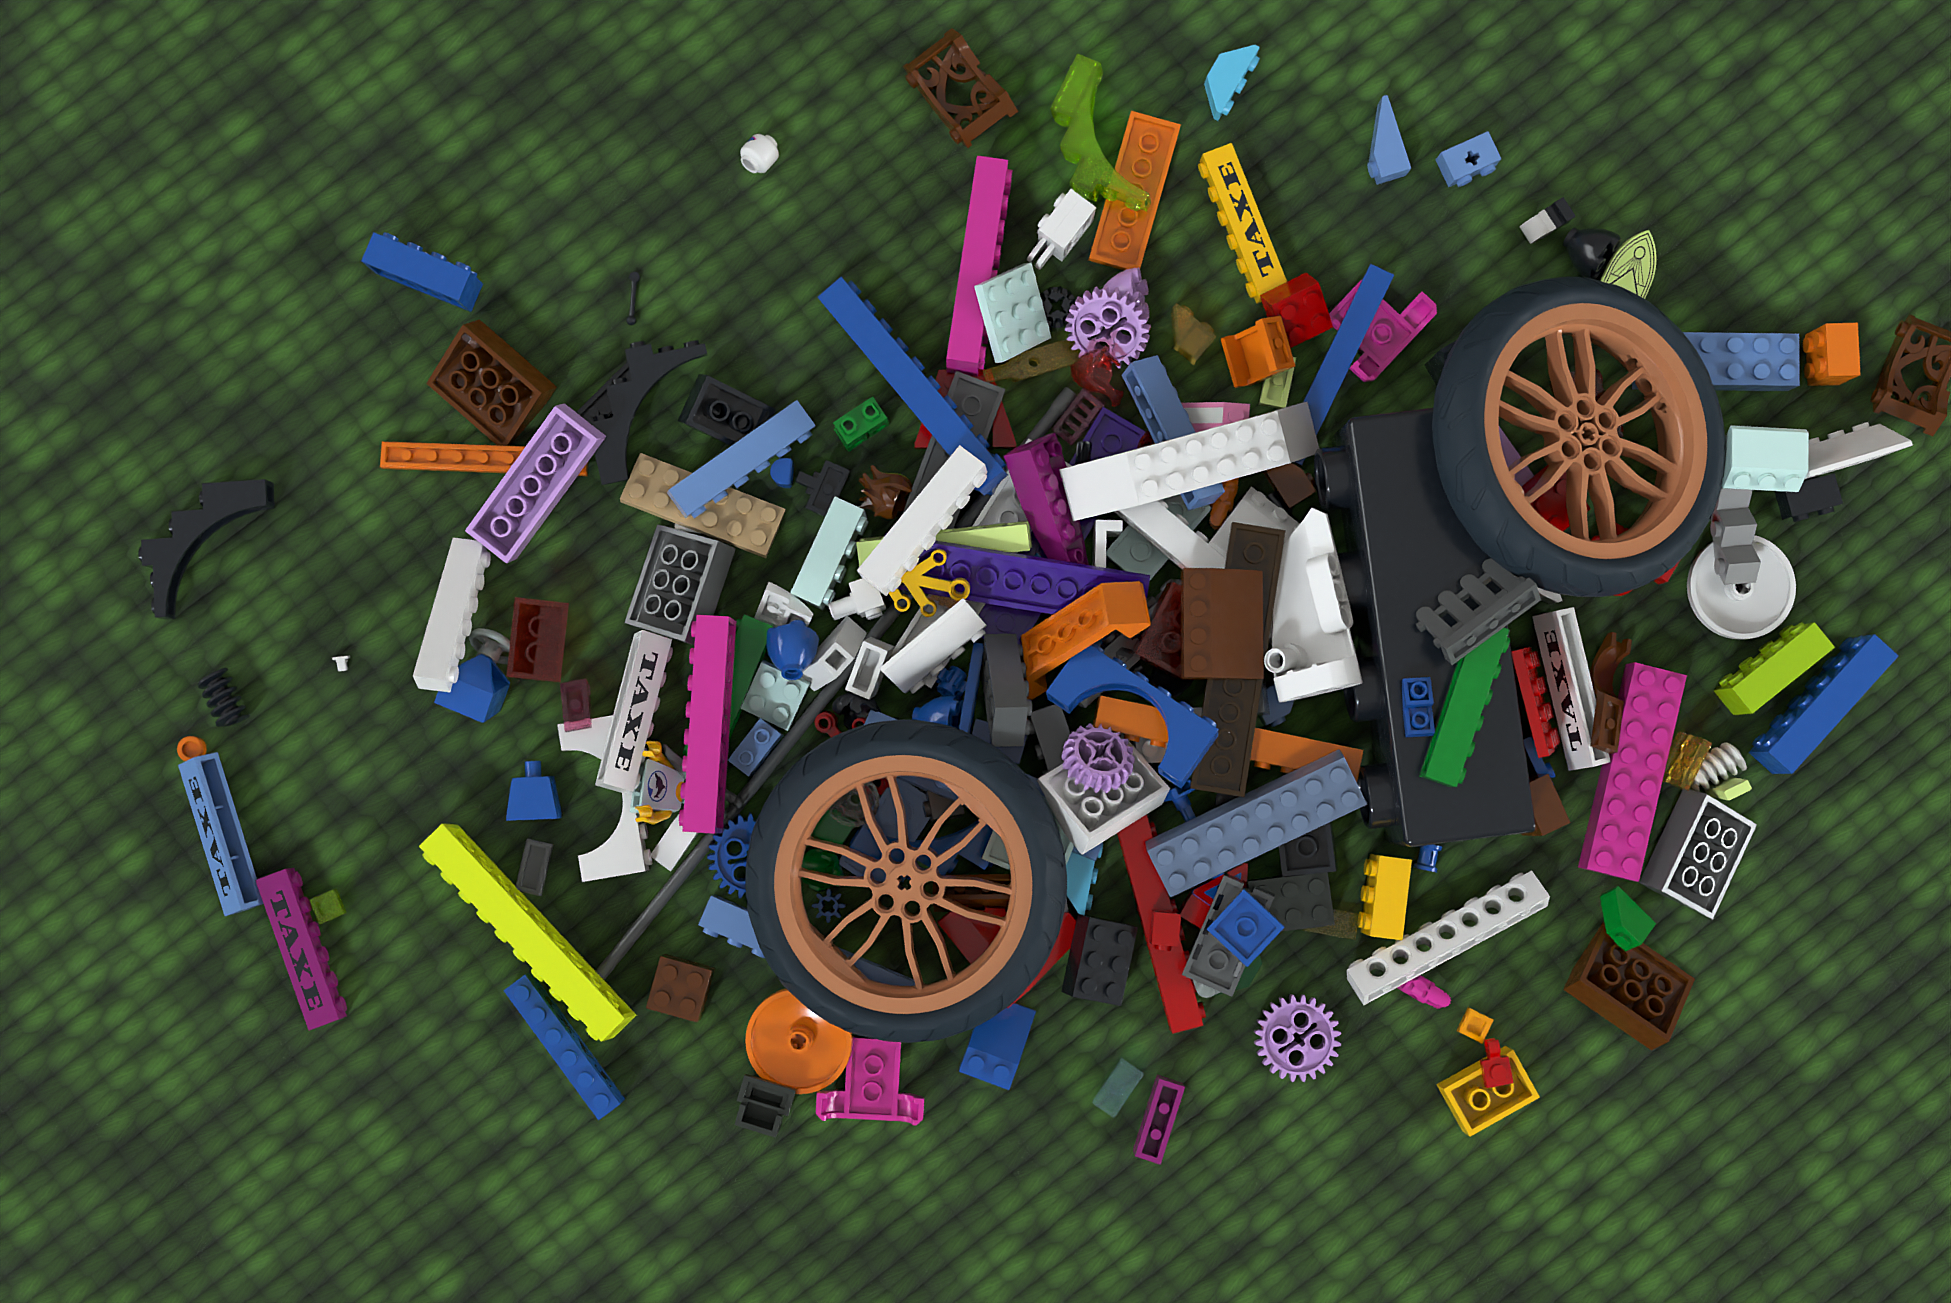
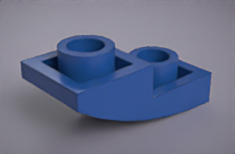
M1431 678L1402 679L1405 736H1433L1435 728L1432 712L1434 701Z

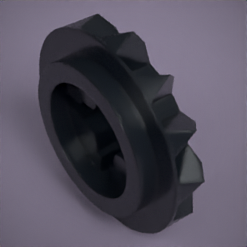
M1061 286L1049 287L1040 294L1049 327L1061 328L1069 323L1066 321V317L1070 313L1071 305H1076V299L1070 290H1066ZM1064 299L1061 305L1063 312L1056 310L1050 315L1052 309L1050 301L1057 303Z

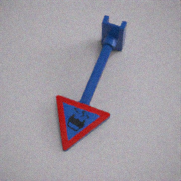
M1188 779L1182 788L1173 783L1174 787L1169 790L1164 802L1173 801L1185 822L1196 818L1187 796L1195 790L1190 789L1191 779ZM1242 863L1225 872L1244 880L1243 886L1247 888V863ZM1225 873L1212 877V880L1193 889L1192 894L1211 906Z

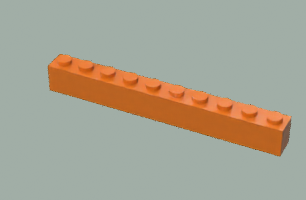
M1105 696L1098 697L1092 725L1094 728H1098L1100 724L1103 729H1108L1111 726L1113 733L1121 731V734H1125L1124 739H1128V741L1140 742V738L1151 740L1150 745L1166 748L1168 731L1165 721L1156 707ZM1255 728L1250 761H1255L1254 767L1270 770L1271 765L1281 767L1280 772L1290 773L1340 749L1357 782L1363 750Z

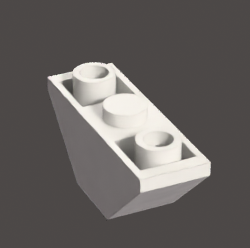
M846 616L818 647L815 659L803 672L801 678L811 683L809 687L813 691L836 679L853 661L867 633L850 617Z

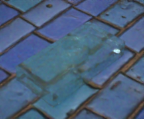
M1121 1058L1092 1100V1103L1115 1118L1144 1073Z

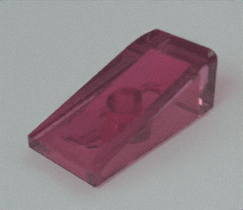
M581 679L560 683L565 732L592 728L591 694L588 681Z

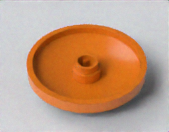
M785 988L768 996L756 1008L747 1026L745 1043L749 1061L762 1079L797 1089L795 1094H808L826 1088L841 1075L851 1055L853 1036L852 1033L828 1023L811 1012Z

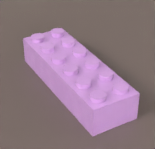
M565 403L555 406L465 531L505 563L516 560L606 436Z

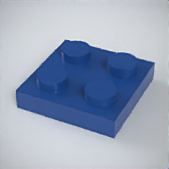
M1243 889L1208 926L1207 930L1248 967L1285 926L1251 894Z

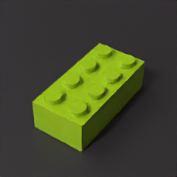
M1801 622L1796 626L1791 624L1779 632L1780 638L1775 642L1771 640L1759 648L1760 654L1755 658L1749 657L1739 664L1740 670L1735 674L1729 673L1718 681L1720 686L1713 691L1733 715L1753 714L1835 648L1815 622L1807 624Z

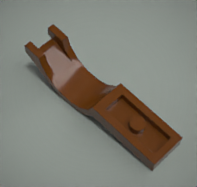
M1614 632L1608 633L1590 669L1593 690L1597 695L1590 746L1609 754L1618 753L1624 701L1618 699L1614 694L1612 686L1613 675L1622 659L1630 654L1632 643L1631 639H1623L1622 643L1616 641L1617 633Z

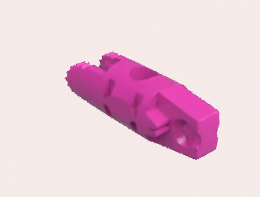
M1421 975L1397 987L1423 1004L1426 1003L1436 1009L1445 1008L1451 1004V997L1447 993H1444L1443 990L1435 986V983Z

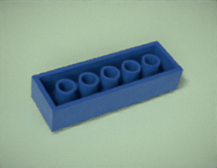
M1872 634L1846 639L1839 647L1841 651L1835 657H1830L1822 665L1824 670L1818 676H1813L1804 686L1806 690L1789 701L1787 711L1783 715L1779 714L1771 721V728L1768 732L1759 735L1753 741L1752 745L1754 747L1749 753L1772 774H1793L1898 657L1879 637Z

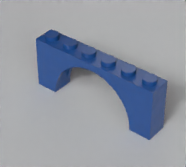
M1095 643L1071 657L1046 691L1047 699L1069 714L1086 698L1104 691H1128L1147 699L1162 715L1168 731V745L1163 760L1158 766V773L1182 788L1217 739L1219 730L1216 728L1217 724L1206 716L1201 718L1193 713L1194 709L1183 701L1178 703L1170 698L1172 695L1166 689L1160 686L1155 688L1150 685L1148 678L1139 672L1134 674L1126 669V664L1116 657H1113V659L1109 658L1104 654L1105 651Z

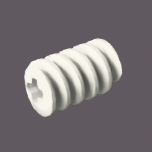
M1726 742L1722 743L1720 748H1713L1711 753H1703L1702 758L1696 757L1692 763H1684L1683 772L1690 786L1695 791L1700 792L1699 785L1708 790L1710 788L1709 780L1714 785H1718V775L1723 780H1727V771L1735 776L1738 773L1736 766L1743 771L1747 769V766L1739 750Z

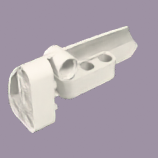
M1315 508L1310 509L1304 520L1283 545L1273 609L1272 649L1265 654L1264 658L1266 668L1274 673L1275 678L1273 680L1279 703L1328 693L1363 683L1350 628L1353 625L1352 612L1328 514ZM1281 655H1282V657H1283V664H1282V665H1281V663H1280V656H1281Z

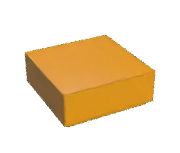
M1468 1007L1457 1031L1483 1044L1494 1020Z

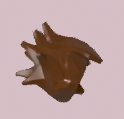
M871 465L870 469L873 474V480L866 473H863V478L859 479L865 487L861 491L866 494V497L859 499V501L864 502L859 508L871 509L875 512L874 516L894 519L897 512L904 511L907 503L904 497L909 492H912L913 486L911 481L902 474L882 473L874 465Z

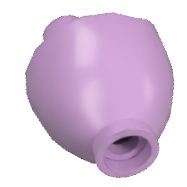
M1139 267L1118 273L1100 289L1102 293L1105 286H1108L1110 292L1113 293L1116 287H1119V295H1123L1128 291L1127 299L1132 300L1137 297L1135 306L1144 305L1145 308L1141 315H1149V307L1145 302L1144 296L1148 295V284L1146 279L1142 280ZM1112 308L1106 309L1110 314H1117Z

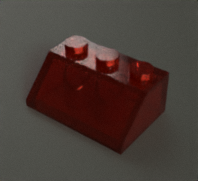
M515 597L506 677L555 683L561 682L569 603Z

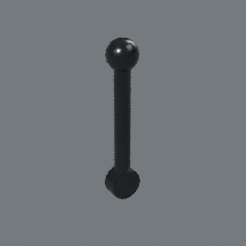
M632 272L629 276L632 286L630 311L626 322L631 326L636 324V318L634 317L637 283L640 281V275L637 272Z

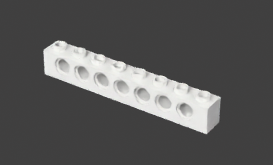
M1532 871L1526 874L1519 873L1512 877L1506 885L1502 887L1500 885L1494 886L1487 892V895L1479 899L1477 897L1470 899L1464 904L1463 908L1457 911L1453 909L1446 912L1437 922L1433 924L1432 922L1425 923L1418 929V932L1411 936L1409 934L1403 935V940H1396L1394 945L1388 948L1381 947L1377 949L1370 958L1364 961L1363 959L1356 960L1347 969V980L1363 1005H1366L1548 906L1550 896ZM1516 895L1522 900L1514 902L1509 899V896ZM1493 907L1496 908L1499 911V913L1490 914L1486 911V909ZM1472 920L1476 925L1468 927L1464 925L1463 921ZM1449 932L1453 935V938L1444 939L1440 934ZM1425 944L1430 947V950L1422 952L1417 949V946ZM1396 957H1404L1407 960V962L1404 964H1397L1393 959ZM1374 969H1380L1384 974L1376 977L1370 972Z

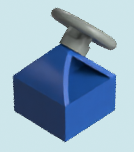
M478 628L469 635L472 647L478 652L476 657L458 665V680L452 684L451 692L438 691L434 703L484 723L501 711L510 686L509 680L496 663H514L518 659V650L502 634L490 629ZM502 651L510 652V656L507 657L500 655Z

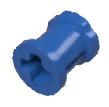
M1419 846L1418 860L1413 868L1437 872L1438 868L1435 866L1438 851L1442 850V846Z

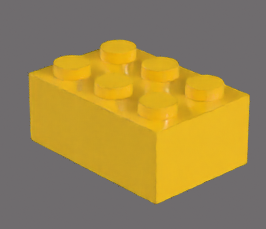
M1370 854L1369 859L1365 860L1364 875H1367L1366 885H1363L1361 889V901H1364L1363 912H1359L1357 921L1358 927L1361 928V933L1372 937L1403 940L1412 860Z
M1507 1046L1500 1048V1056H1509L1513 1084L1486 1088L1484 1086L1480 1060L1436 1084L1461 1130L1468 1136L1478 1133L1540 1098L1514 1050Z

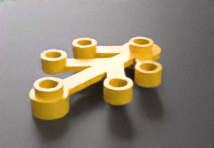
M942 549L933 550L930 557L916 565L911 571H907L901 577L902 583L906 585L920 606L922 615L925 617H932L936 613L937 604L927 598L921 587L948 592L950 597L956 601H960L962 598L966 599L970 593V584L964 578L948 581L922 575L933 567L941 566L945 563L947 553ZM941 553L943 560L940 562L936 561L934 554ZM957 584H962L965 587V590L963 592H957L955 586ZM898 588L894 592H889L898 611L904 612L909 609L911 605L909 596L901 594ZM905 599L907 606H899L898 600ZM926 604L932 605L933 611L926 612L924 606Z

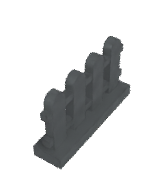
M1492 558L1487 559L1482 564L1485 574L1480 578H1476L1471 574L1463 576L1460 580L1463 590L1456 595L1452 591L1440 593L1438 600L1441 606L1435 611L1429 607L1418 609L1416 612L1418 619L1416 626L1421 632L1426 629L1436 638L1433 640L1434 645L1438 649L1441 647L1445 659L1453 665L1541 600L1537 585L1532 579H1525L1522 576L1517 578ZM1493 581L1502 590L1495 595L1485 585ZM1471 597L1479 607L1472 611L1463 601ZM1449 613L1457 623L1450 627L1441 617Z

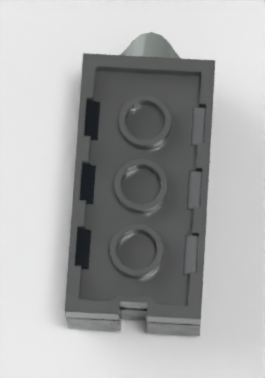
M1227 873L1224 874L1182 973L1183 976L1193 980L1196 991L1201 997L1208 998L1220 992L1232 997L1245 968V965L1207 930L1208 926L1243 889L1251 894L1268 911L1275 897L1274 893L1258 886H1254V889L1251 890L1243 886L1244 880Z

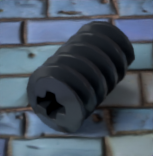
M226 667L209 673L197 684L199 689H206L203 691L202 697L209 699L206 703L208 708H214L211 716L214 718L220 717L215 722L217 727L231 726L244 721L250 716V714L241 715V712L246 708L245 705H236L242 697L232 696L237 687L227 686L233 678L223 677V674L228 671Z

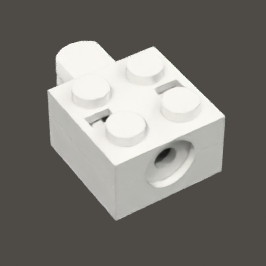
M1072 189L1066 195L1062 193L1053 205L1055 209L1052 214H1045L1038 224V244L1029 254L1027 261L1033 263L1043 249H1046L1035 265L1039 270L1052 255L1063 261L1094 220L1096 207Z

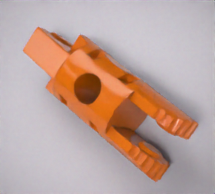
M1239 478L1222 482L1225 492L1215 503L1209 504L1212 507L1209 520L1212 529L1218 530L1226 520L1227 513L1232 512L1234 498L1239 487Z

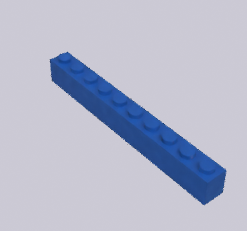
M840 277L820 294L818 299L949 456L960 445L985 464L988 471L986 474L987 478L977 488L985 496L1008 476L1003 469L1007 464L997 453L994 456L991 455L987 450L990 444L981 434L975 436L970 430L974 425L964 414L959 417L954 411L958 407L948 395L943 398L938 392L941 388L932 375L927 378L922 373L925 367L916 356L911 359L907 355L906 351L909 348L900 337L895 340L891 336L890 332L893 329L885 319L882 318L879 321L875 317L874 313L877 310L869 300L866 299L863 302L858 295L861 291L851 280L847 283Z

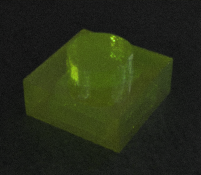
M337 889L309 900L319 924L347 913Z

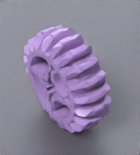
M1089 723L1086 728L1080 726L1065 741L1061 754L1064 761L1063 769L1068 770V778H1076L1075 785L1084 784L1085 791L1089 787L1094 789L1095 794L1099 792L1100 788L1105 793L1110 791L1111 788L1117 790L1121 784L1124 785L1127 782L1129 775L1133 771V764L1135 762V757L1132 755L1133 747L1127 746L1128 739L1120 738L1121 731L1113 733L1111 726L1108 729H1103L1100 724L1098 728H1094Z

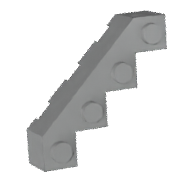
M1721 486L1718 501L1711 516L1710 526L1713 537L1715 573L1719 574L1724 585L1754 583L1757 580L1761 561L1752 546L1757 523L1748 508L1752 490L1728 489Z

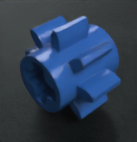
M950 666L948 670L944 668L940 671L935 681L939 684L937 691L943 696L959 695L961 697L966 690L967 682L965 679L967 675L955 666Z
M831 889L827 890V896L825 897L818 893L817 898L820 901L812 905V907L819 909L816 917L826 916L827 923L831 921L832 915L840 918L841 914L838 912V909L846 907V904L839 903L838 900L842 894L839 893L833 896L831 895ZM824 899L826 901L832 899L835 902L833 905L834 912L832 910L824 911Z

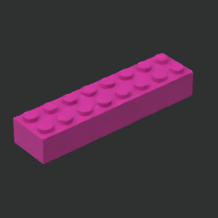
M977 156L946 358L947 373L955 374L958 371L969 376L978 377L979 369L984 370L986 347L982 346V344H988V335L974 286L997 276L998 270L994 269H999L1001 245L997 244L1003 243L1008 197L1012 182V170L1008 169V160L984 156Z
M697 615L696 621H692L691 636L695 637V646L690 649L689 662L693 664V675L688 676V691L692 692L691 702L686 704V718H690L689 729H685L684 744L688 745L687 756H683L682 770L686 772V783L682 782L680 791L681 799H684V810L679 812V826H683L682 832L723 833L737 621L729 616Z
M1636 662L1625 665L1618 699L1624 701L1618 753L1609 754L1611 762L1602 764L1578 868L1639 882L1687 675Z

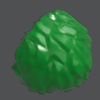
M817 848L805 852L802 863L803 868L836 876L845 875L835 852ZM801 877L803 882L808 884V888L816 892L824 891L831 886H840Z

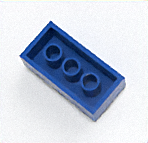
M373 232L361 262L374 273L469 312L472 311L483 283L477 278L478 274L471 271V267L458 261L454 265L446 261L447 258L436 252H432L429 255L422 251V247L408 242L406 246L399 242L397 237L384 232L383 235H379Z

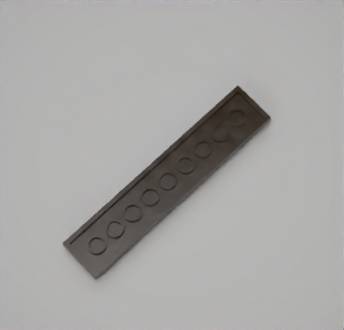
M1232 522L1224 569L1263 571L1264 664L1286 530ZM1207 679L1201 718L1206 716L1217 724L1216 728L1219 729L1218 737L1192 772L1190 789L1239 797L1245 796L1263 679Z

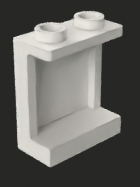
M1123 520L1095 521L1093 525L1092 566L1106 568V537H1119L1122 532Z

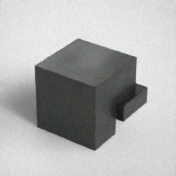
M745 1074L737 1101L742 1103L740 1104L734 1125L776 1138L784 1115L789 1116L797 1089Z

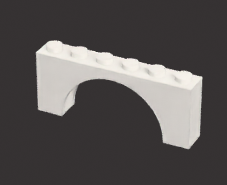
M613 715L558 724L561 750L583 751L602 760ZM632 792L622 793V815L611 837L599 848L578 856L582 882L644 872L649 870V865H652L651 851L646 849L644 840L648 838L646 823L636 822L635 818H639L640 814L630 812Z

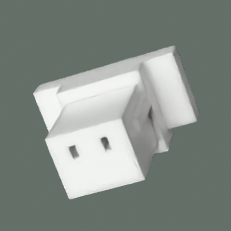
M350 655L332 657V660L337 662L338 671L348 670L347 661Z

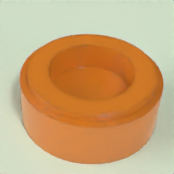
M197 736L184 737L177 746V753L183 761L205 755L207 751L205 742Z

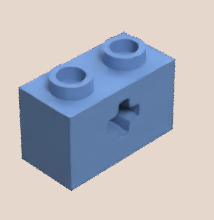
M1488 131L1441 152L1436 158V162L1448 187L1455 184L1461 187L1473 180L1472 177L1481 174L1483 177L1496 170L1495 166L1501 160ZM1465 160H1467V161H1471V160H1472L1474 164H1472L1471 162L1466 163Z
M760 718L728 761L747 776L752 777L784 735Z

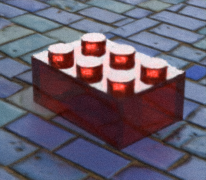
M1170 582L1166 584L1150 615L1151 625L1141 632L1130 654L1176 679H1182L1181 586L1175 582Z

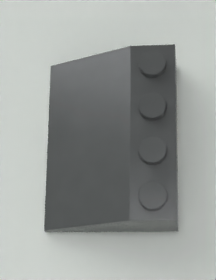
M657 524L624 623L695 646V637L691 636L692 621H696L697 615L714 616L736 549L717 540Z
M1683 788L1639 883L1703 916L1713 919L1757 824L1707 794Z

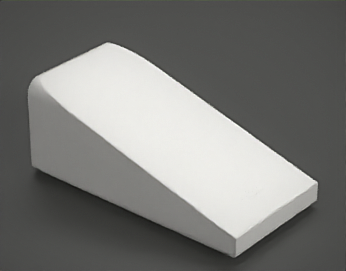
M679 814L651 853L652 858L669 871L673 870L699 834L696 832H682L683 826H679Z

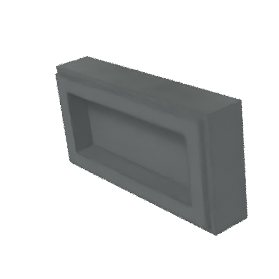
M529 838L526 840L515 885L520 892L542 896L554 844Z

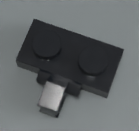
M826 460L821 473L814 471L813 476H810L800 471L796 478V483L807 487L805 493L811 495L805 509L825 517L834 497L839 498L850 470Z

